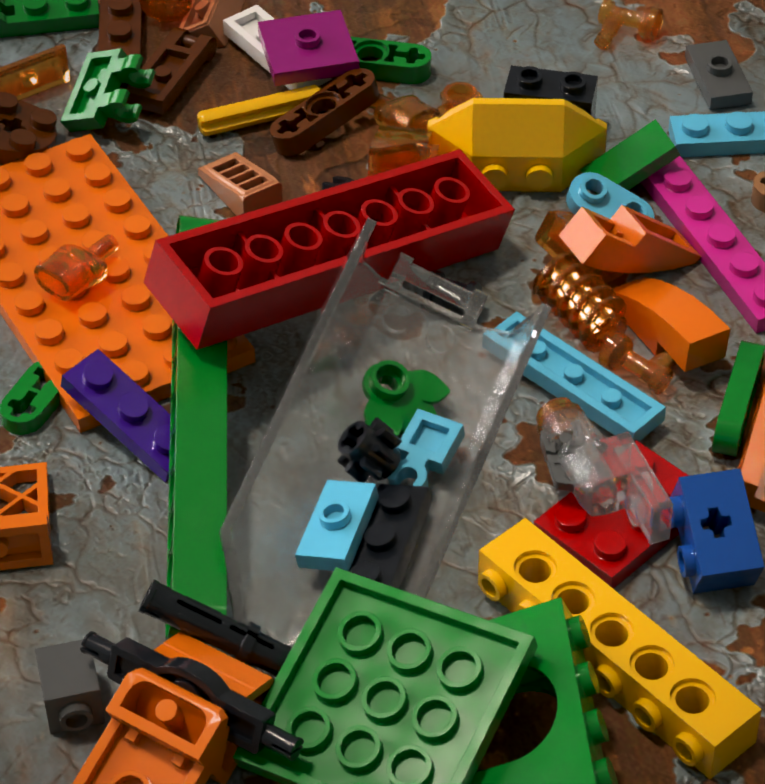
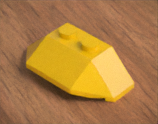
M472 98L450 109L440 118L435 117L428 121L427 159L460 149L498 191L562 192L571 185L576 176L582 174L580 169L605 153L607 123L600 119H594L586 111L565 99Z

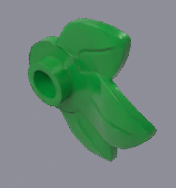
M381 361L371 366L366 371L362 380V389L368 399L363 413L364 420L370 426L377 417L393 429L396 436H399V434L403 435L417 409L437 415L433 405L444 400L449 395L450 389L441 379L429 371L423 369L407 371L402 364L396 361ZM380 384L388 385L392 390L385 389Z

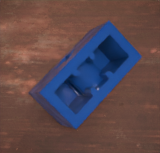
M741 468L679 477L671 496L666 499V513L670 527L678 528L682 544L677 549L678 566L682 577H689L693 594L755 585L765 566ZM709 526V529L703 530V527ZM720 534L719 538L714 537V535Z

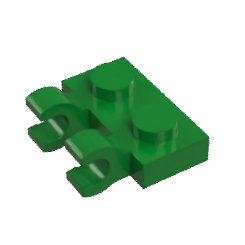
M122 48L87 53L60 122L69 132L102 129L108 118H113L123 123L136 122L143 106L141 104H127L130 92L127 89H119L120 85L126 83L136 88H148L152 84L156 71L154 69H140L144 59L142 55H127Z

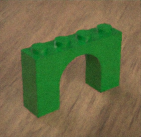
M560 597L489 620L535 637L538 648L515 694L535 691L552 695L557 698V713L551 730L535 749L517 760L476 772L471 784H618L610 759L603 756L601 744L609 741V735L600 709H594L592 696L599 694L600 689L591 662H585L583 649L589 648L591 642L582 616L573 617Z

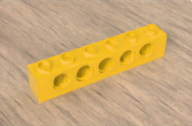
M522 519L479 550L478 585L490 600L494 602L499 601L513 613L561 597L573 617L582 616L591 642L589 648L583 649L585 662L590 661L594 668L600 693L607 698H614L633 715L640 727L648 732H654L671 746L676 756L684 764L691 767L694 766L708 779H712L756 743L762 711L759 706L528 519Z

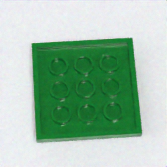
M336 567L261 704L275 713V726L304 740L299 756L294 761H290L288 758L267 747L257 754H253L238 746L233 759L238 767L281 784H471L538 648L535 637Z

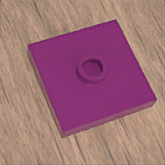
M341 10L258 22V35L275 86L339 77L350 70L359 69V59Z

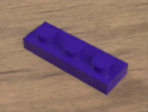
M99 349L63 374L60 386L165 483L168 482L170 414Z

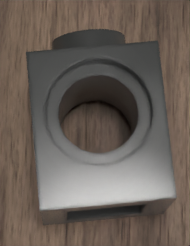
M83 639L35 649L50 734L65 731H81L89 726L105 723L94 659L87 654L81 653L80 650L83 647L81 645Z

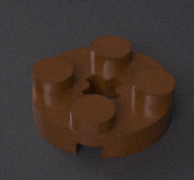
M0 92V164H7L17 161V159H25L30 154L43 152L54 147L57 136V116L51 110L19 101L11 93Z

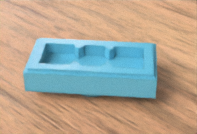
M338 480L326 481L295 553L299 568L334 571L337 567L346 571L350 570L379 498L376 484Z

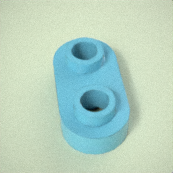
M586 172L576 176L571 182L566 196L567 206L574 215L581 207H584L611 219L620 206L624 205L654 219L653 209L644 199L598 173ZM587 190H592L598 193V195L590 194Z

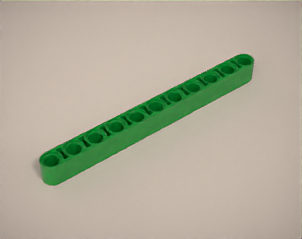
M179 215L176 234L221 220ZM172 319L166 586L227 615V340L197 350ZM165 623L166 640L180 632V630Z

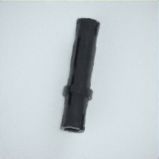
M155 579L150 584L138 610L142 614L145 613L173 628L220 649L243 663L246 662L275 677L278 675L292 649L291 646L260 632L261 626L251 621L246 625L238 620H234L199 601L159 583Z

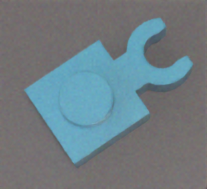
M417 409L401 437L402 442L396 447L401 453V459L396 470L388 477L389 484L400 485L404 479L413 478L415 479L413 486L429 488L427 476L429 471L444 475L465 436L464 425Z

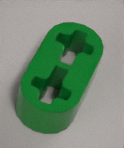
M35 362L27 369L0 404L2 425L12 434L25 435L37 431L60 405L59 392L51 380L41 389L40 380L45 381L43 368L39 362ZM29 405L31 406V414L22 413ZM14 411L22 414L19 417H15Z

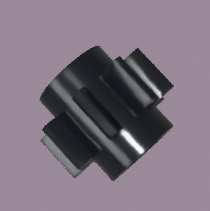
M377 417L370 426L363 421H357L347 427L338 442V450L343 455L337 461L345 467V472L357 482L365 483L369 475L373 479L381 481L388 478L398 467L401 453L396 447L400 445L402 440L394 434L393 429Z

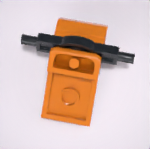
M93 631L86 634L81 643L83 646L80 648L81 653L107 664V677L120 684L105 709L112 718L72 784H206L209 778L220 784H226L237 765L233 756L238 746L253 754H257L267 747L288 758L290 761H294L303 748L301 745L304 743V740L275 726V713L261 705L274 682L272 677L181 631L154 650L128 637L115 644Z

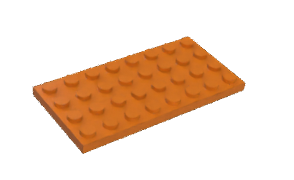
M91 134L74 138L43 152L30 154L25 159H18L17 161L0 166V314L32 362L40 363L44 371L46 383L49 380L52 381L59 392L60 404L80 433L102 424L60 386L63 374L97 349L104 353L156 402L171 397L172 318L143 283L155 240L167 237L168 235ZM245 335L227 340V373L255 362V348Z

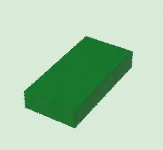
M655 119L580 170L582 173H598L621 187L630 190L681 155Z

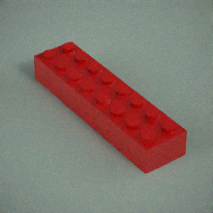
M458 149L157 239L153 246L143 283L193 346L199 350L498 250L515 209L469 158Z

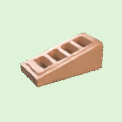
M237 152L198 168V175L236 216L283 202L282 184L274 176Z

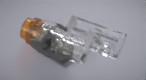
M560 397L545 403L539 409L536 416L537 433L540 437V447L554 487L559 490L572 491L578 503L591 516L606 515L625 509L630 523L634 527L639 526L650 545L670 539L673 503L630 433L627 431L605 438L589 421L582 407L573 403L570 399Z

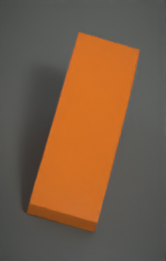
M624 205L620 206L611 219L581 207L558 235L582 264L604 271L652 273L693 265L701 258L700 254L677 229Z
M643 277L604 292V299L655 356L667 352L684 372L726 356L731 329L711 309L679 287L659 279Z

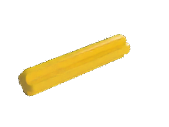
M310 85L203 110L197 113L198 127L204 136H210L274 121L315 94L320 88L317 85Z

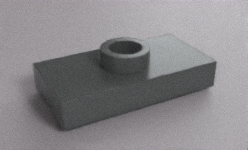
M727 40L686 45L685 59L710 110L752 103L753 91Z

